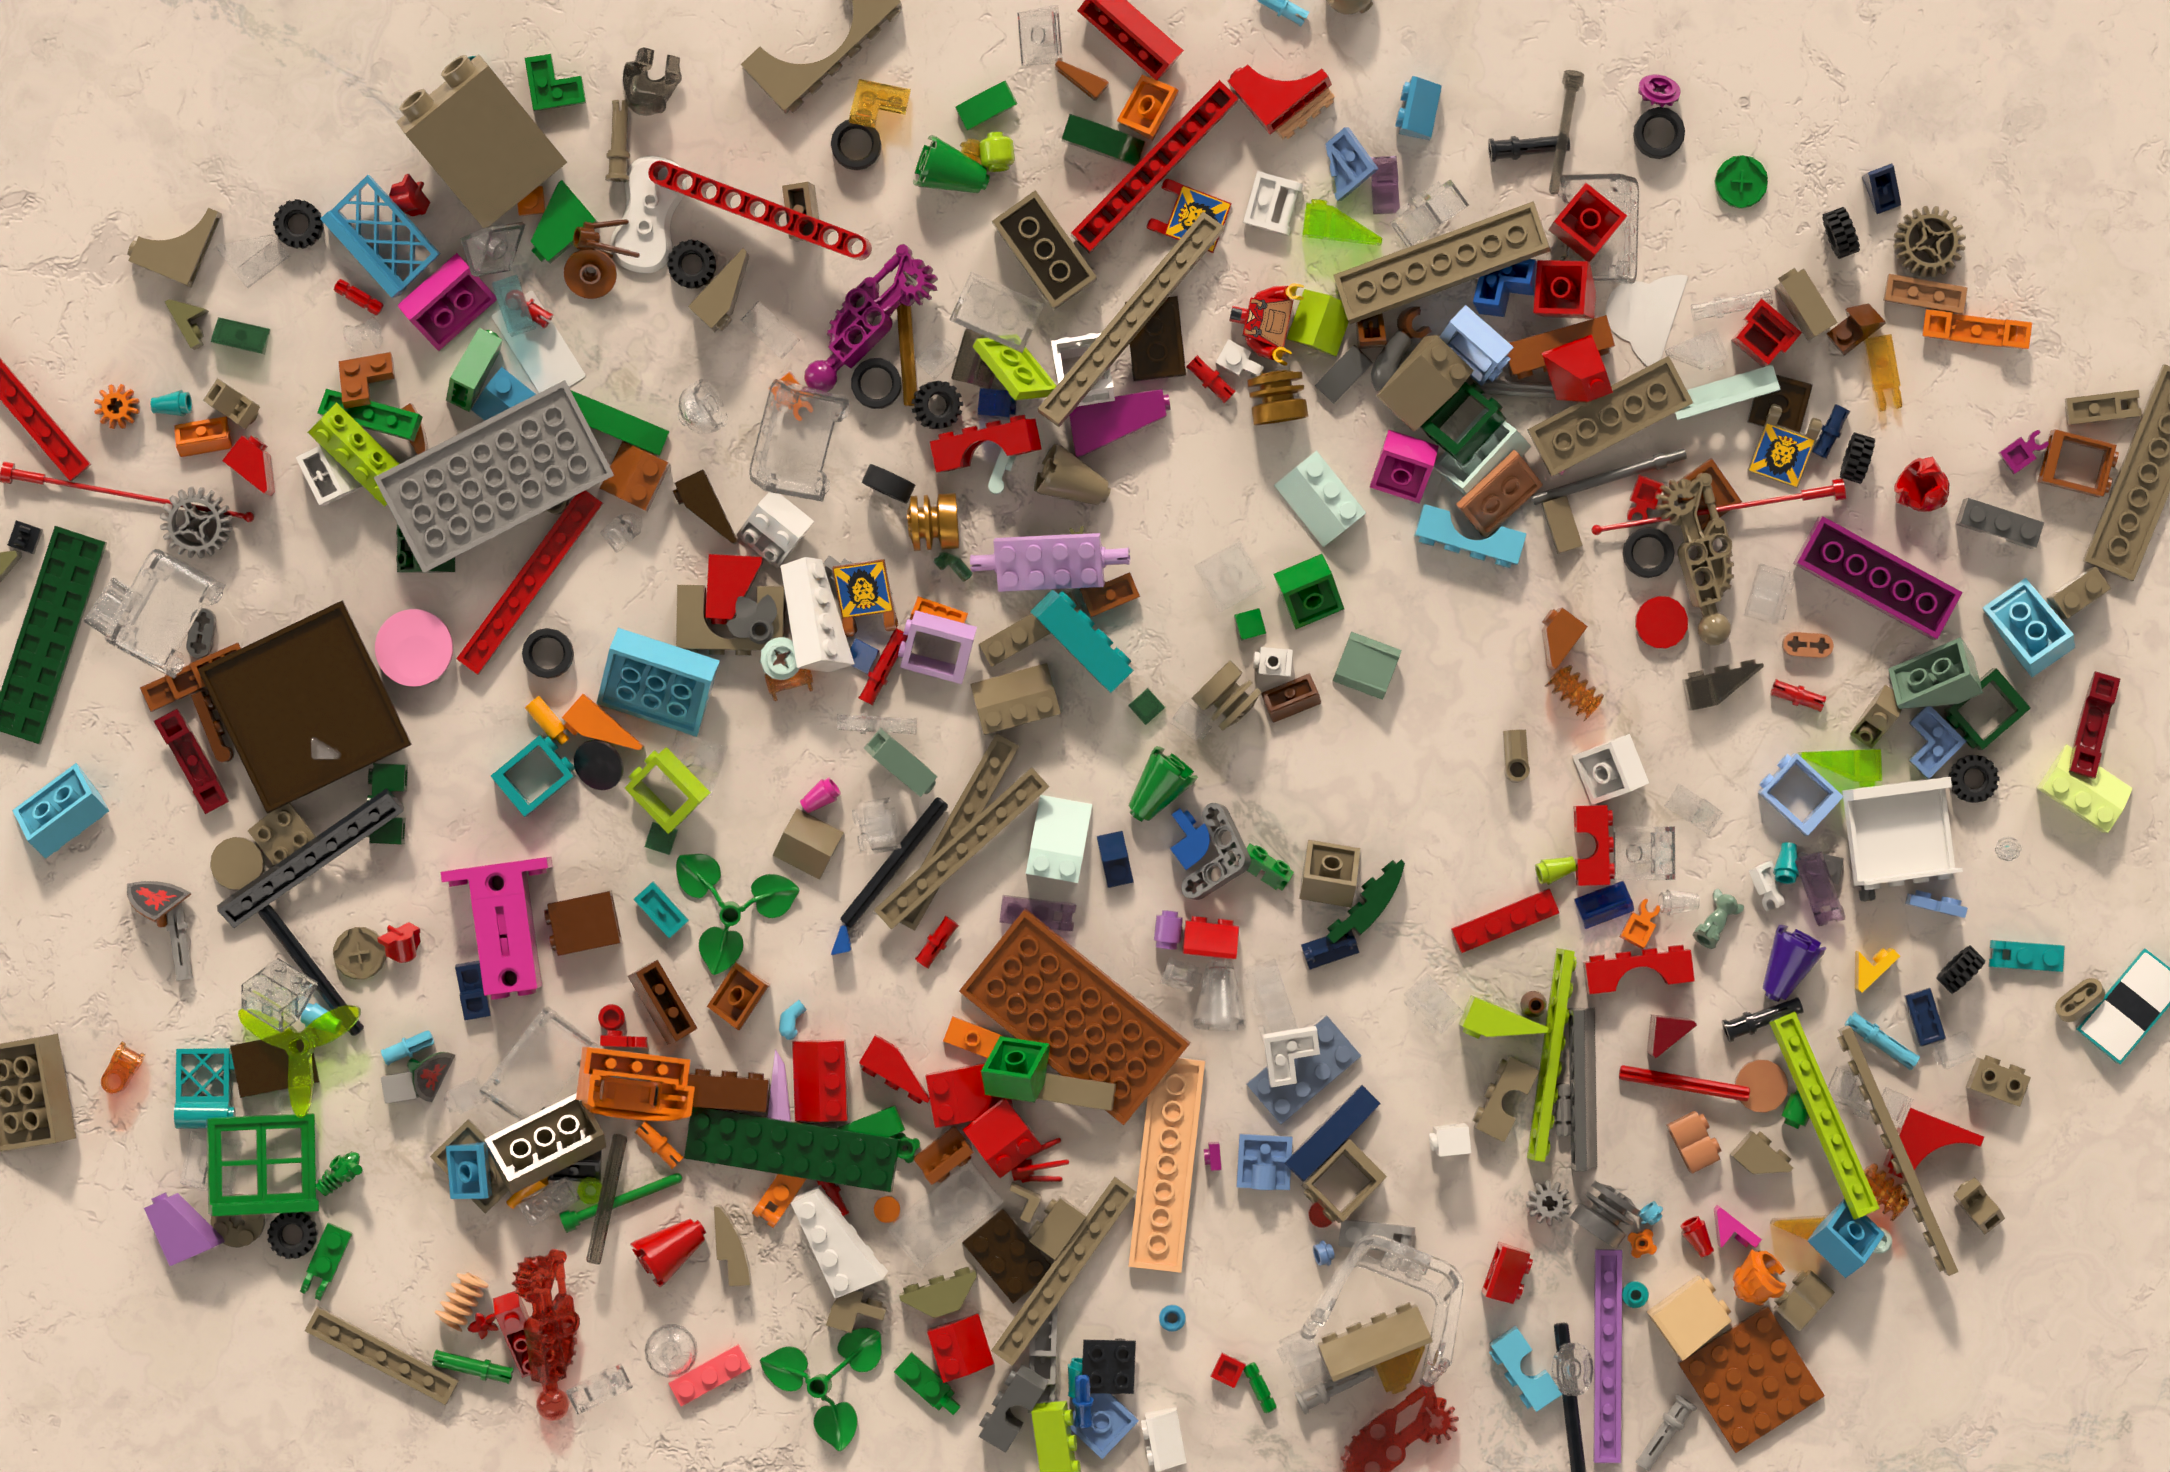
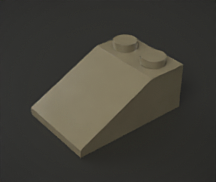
M743 248L688 306L714 332L718 329L723 331L732 321L730 316L733 314L750 257Z
M1438 335L1425 336L1376 397L1414 432L1459 390L1474 370Z

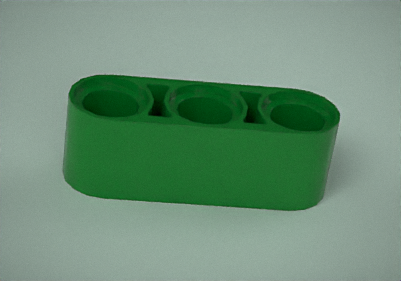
M896 1105L836 1128L885 1137L893 1136L905 1130Z

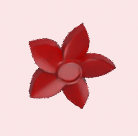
M476 1313V1321L470 1323L467 1327L468 1331L472 1333L478 1332L481 1339L487 1336V1330L498 1331V1326L493 1323L496 1319L495 1313L488 1315L486 1318H484L483 1314Z

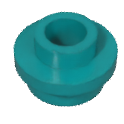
M1629 1282L1622 1290V1299L1629 1307L1640 1308L1648 1301V1289L1641 1282ZM1634 1290L1640 1292V1297L1637 1300L1631 1298V1293Z

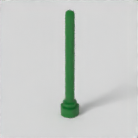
M679 1173L672 1174L578 1212L575 1210L561 1212L559 1216L566 1233L577 1229L576 1226L581 1225L580 1222L680 1183L682 1175Z

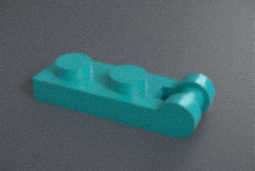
M1990 940L1992 959H1989L1988 967L2063 972L2064 945ZM2003 949H2009V960L2002 959Z

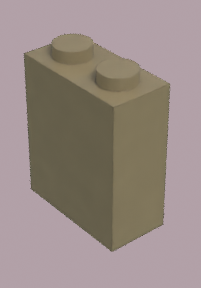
M1793 268L1778 278L1780 283L1775 286V289L1807 340L1816 337L1838 323L1804 268L1799 272Z

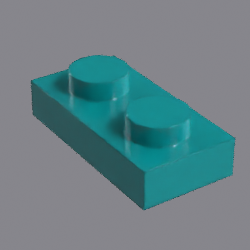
M654 881L633 899L668 938H671L689 921Z

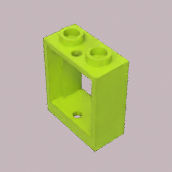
M666 747L660 753L654 750L644 760L647 765L643 769L639 766L628 776L631 781L624 789L669 834L711 792ZM656 766L689 798L675 813L642 781Z

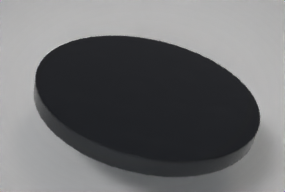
M589 740L579 746L575 752V771L586 785L596 790H608L620 782L624 771L623 762L619 753L610 744L600 740Z

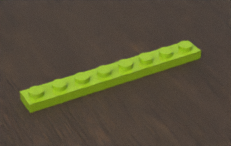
M1556 948L1545 1025L1549 1029L1547 1033H1544L1527 1152L1528 1159L1545 1162V1158L1550 1152L1548 1137L1549 1130L1554 1125L1552 1109L1553 1103H1556L1558 1097L1556 1081L1562 1069V1064L1559 1061L1560 1053L1565 1047L1563 1031L1564 1024L1566 1025L1569 1019L1567 1003L1568 998L1571 997L1573 992L1571 975L1575 971L1577 963L1574 956L1575 951Z
M1796 1012L1769 1022L1853 1220L1880 1209Z

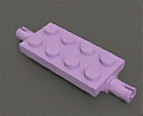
M1100 533L995 538L993 541L994 554L970 555L971 572L994 570L997 573L998 592L1104 587V568L1107 565H1130L1129 547L1106 549V547H1102Z

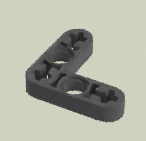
M1218 803L1208 804L1202 812V818L1220 856L1183 880L1181 886L1182 893L1190 899H1203L1244 873L1251 864L1250 855L1228 809ZM1214 810L1220 812L1217 815L1218 821L1212 819V817H1214L1215 815ZM1225 831H1230L1232 839L1229 844L1223 845L1221 841L1222 834ZM1235 855L1241 857L1238 861L1239 866L1233 864L1236 861ZM1215 867L1221 869V877L1217 881L1211 879V872ZM1193 883L1200 884L1196 887V893L1191 891L1194 888Z

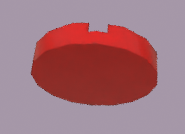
M1657 596L1648 599L1639 607L1635 616V627L1638 636L1645 644L1653 648L1666 649L1676 645L1684 638L1688 629V616L1685 608L1677 600L1667 596Z

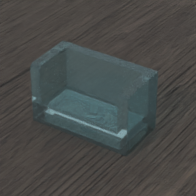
M518 275L493 282L492 286L509 335L513 337L536 329Z

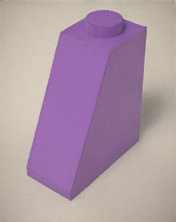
M165 1192L152 1198L153 1204L144 1208L169 1266L225 1242L223 1237L178 1193L168 1197Z

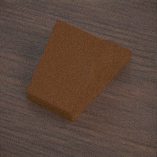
M1383 313L1356 322L1359 349L1386 346Z

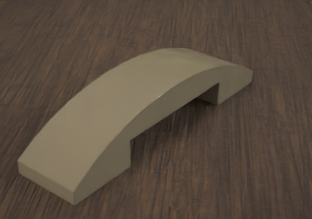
M1046 1073L1044 1086L1037 1099L1112 1111L1117 1084Z

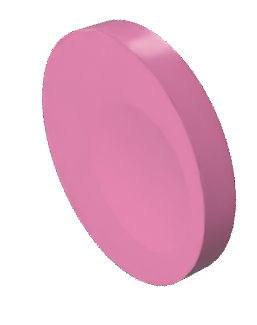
M409 609L392 615L381 626L375 641V655L382 671L393 681L406 686H423L437 680L447 670L453 656V640L449 629L440 618L424 610Z

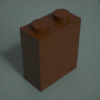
M612 890L548 903V909L544 910L546 924L551 925L553 935L549 936L552 951H557L558 956L622 943Z

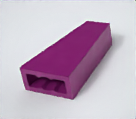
M1163 389L1115 396V401L1077 406L1069 415L1076 457L1085 456L1167 416L1166 411L1171 410L1169 395H1163Z

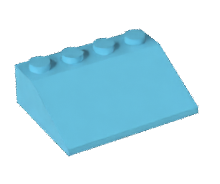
M618 628L609 648L596 704L697 737L720 660Z

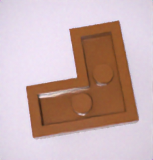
M391 352L338 361L344 409L371 404L369 383L395 379Z
M1130 572L1105 582L1104 587L1079 588L1091 617L1140 597Z

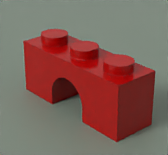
M1608 805L1573 806L1574 832L1589 833L1596 843L1595 851L1590 857L1575 859L1577 868L1575 871L1576 885H1610V879L1615 878L1614 863H1610L1609 853L1614 852L1613 837H1609L1608 826H1613V812L1608 810Z

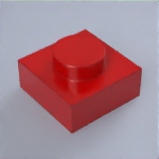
M1221 1352L1210 1377L1235 1388L1246 1363Z

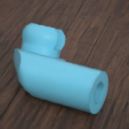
M800 1000L796 1001L780 1015L779 1031L787 1040L794 1039L797 1036L798 1031L795 1028V1020L807 1010Z

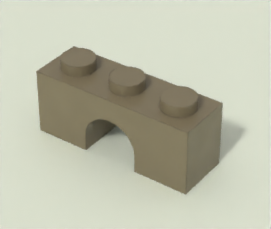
M1508 1056L1507 1060L1502 1058L1496 1070L1499 1076L1495 1084H1489L1484 1094V1097L1488 1099L1483 1108L1480 1106L1477 1108L1472 1121L1476 1122L1474 1125L1476 1129L1502 1142H1505L1516 1120L1515 1117L1504 1112L1502 1108L1503 1096L1511 1090H1519L1528 1095L1539 1073V1070L1511 1056Z

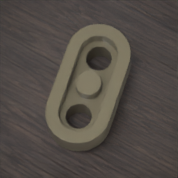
M2095 978L2085 979L2058 999L2055 1010L2062 1021L2074 1022L2104 999L2105 989L2099 980Z

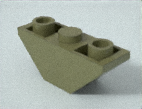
M969 1267L955 1270V1276L946 1279L944 1275H939L928 1279L929 1284L919 1287V1284L915 1283L903 1287L904 1292L899 1294L900 1300L933 1318L958 1311L977 1277L976 1269L970 1270Z

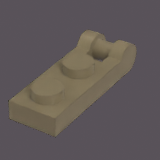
M2139 390L2066 398L2065 405L2068 425L2141 417L2142 412L2141 408H2138L2137 398H2140ZM2120 400H2127L2128 410H2121Z

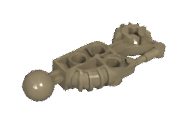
M1700 473L1692 481L1682 478L1678 484L1675 480H1669V487L1662 485L1660 489L1664 495L1655 496L1657 500H1662V504H1658L1655 508L1656 510H1664L1661 514L1662 519L1669 518L1671 525L1681 526L1684 542L1681 543L1677 552L1692 607H1699L1702 613V618L1698 624V634L1703 642L1716 646L1724 643L1731 633L1730 622L1723 614L1718 613L1715 603L1722 601L1723 593L1732 587L1730 582L1731 579H1734V574H1732L1734 562H1731L1730 558L1733 556L1732 541L1728 536L1725 522L1722 518H1719L1716 509V500L1711 486L1712 477L1708 473ZM1701 493L1711 517L1703 533L1697 517ZM1678 497H1679V498H1692V499L1682 500V502H1680V503L1678 504V506H1675V505H1674V501H1677V500H1678ZM1716 538H1719L1722 542V547L1718 552L1714 551L1712 545ZM1694 545L1697 549V556L1691 560L1688 556V550ZM1699 571L1703 572L1705 578L1701 585H1698L1695 581V576Z

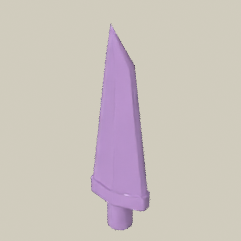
M775 1049L767 1117L791 1121L785 1064Z

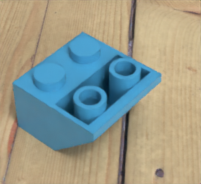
M1412 76L1409 82H1405L1400 99L1405 101L1404 108L1399 109L1395 127H1400V135L1430 141L1442 85L1416 76Z

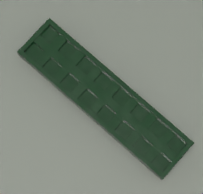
M54 526L0 691V732L36 744L42 743L107 542Z
M692 1107L684 1159L891 1193L893 1191L900 1139L713 1108Z

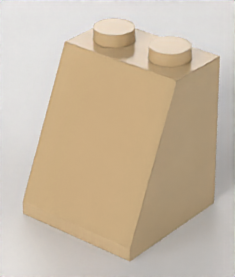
M1699 1275L1646 1311L1682 1361L1731 1322L1728 1316L1731 1313L1729 1307L1723 1299L1719 1302L1712 1294L1716 1291L1708 1278L1702 1280Z

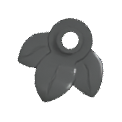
M767 594L757 604L749 598L739 596L735 607L738 618L727 622L730 632L738 638H750L751 641L757 644L767 643L773 636L774 628L772 623L777 616V607L773 598ZM758 626L765 627L764 635L758 636L755 630Z

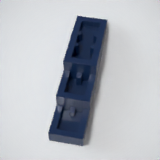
M1363 1085L1359 1086L1322 1125L1314 1130L1286 1160L1285 1164L1304 1182L1381 1103Z

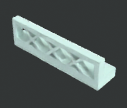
M1773 364L1687 390L1693 403L1675 412L1677 420L1779 391L1780 386Z

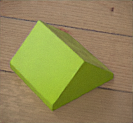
M1304 289L1302 294L1304 299L1299 302L1286 339L1336 357L1349 323L1343 303L1331 295Z

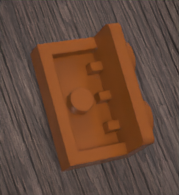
M953 1126L914 1156V1161L923 1171L925 1178L933 1185L935 1182L941 1183L946 1180L951 1174L950 1171L957 1165L959 1167L965 1165L971 1159L970 1155L974 1152L959 1130Z

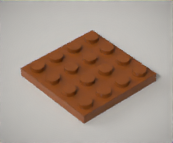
M1767 1305L1696 1350L1685 1360L1678 1362L1735 1453L1825 1396Z

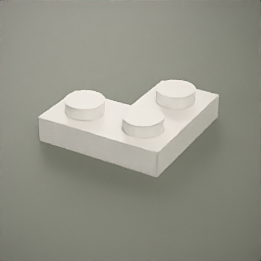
M1316 1026L1263 1034L1270 1087L1296 1084L1294 1059L1320 1055Z

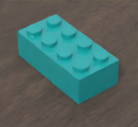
M1052 589L1030 612L1104 688L1112 693L1134 671L1129 666L1132 661L1119 648L1116 647L1113 650L1110 647L1113 641L1099 628L1095 631L1092 628L1095 623L1081 610L1078 612L1074 610L1077 605L1063 591L1058 594Z

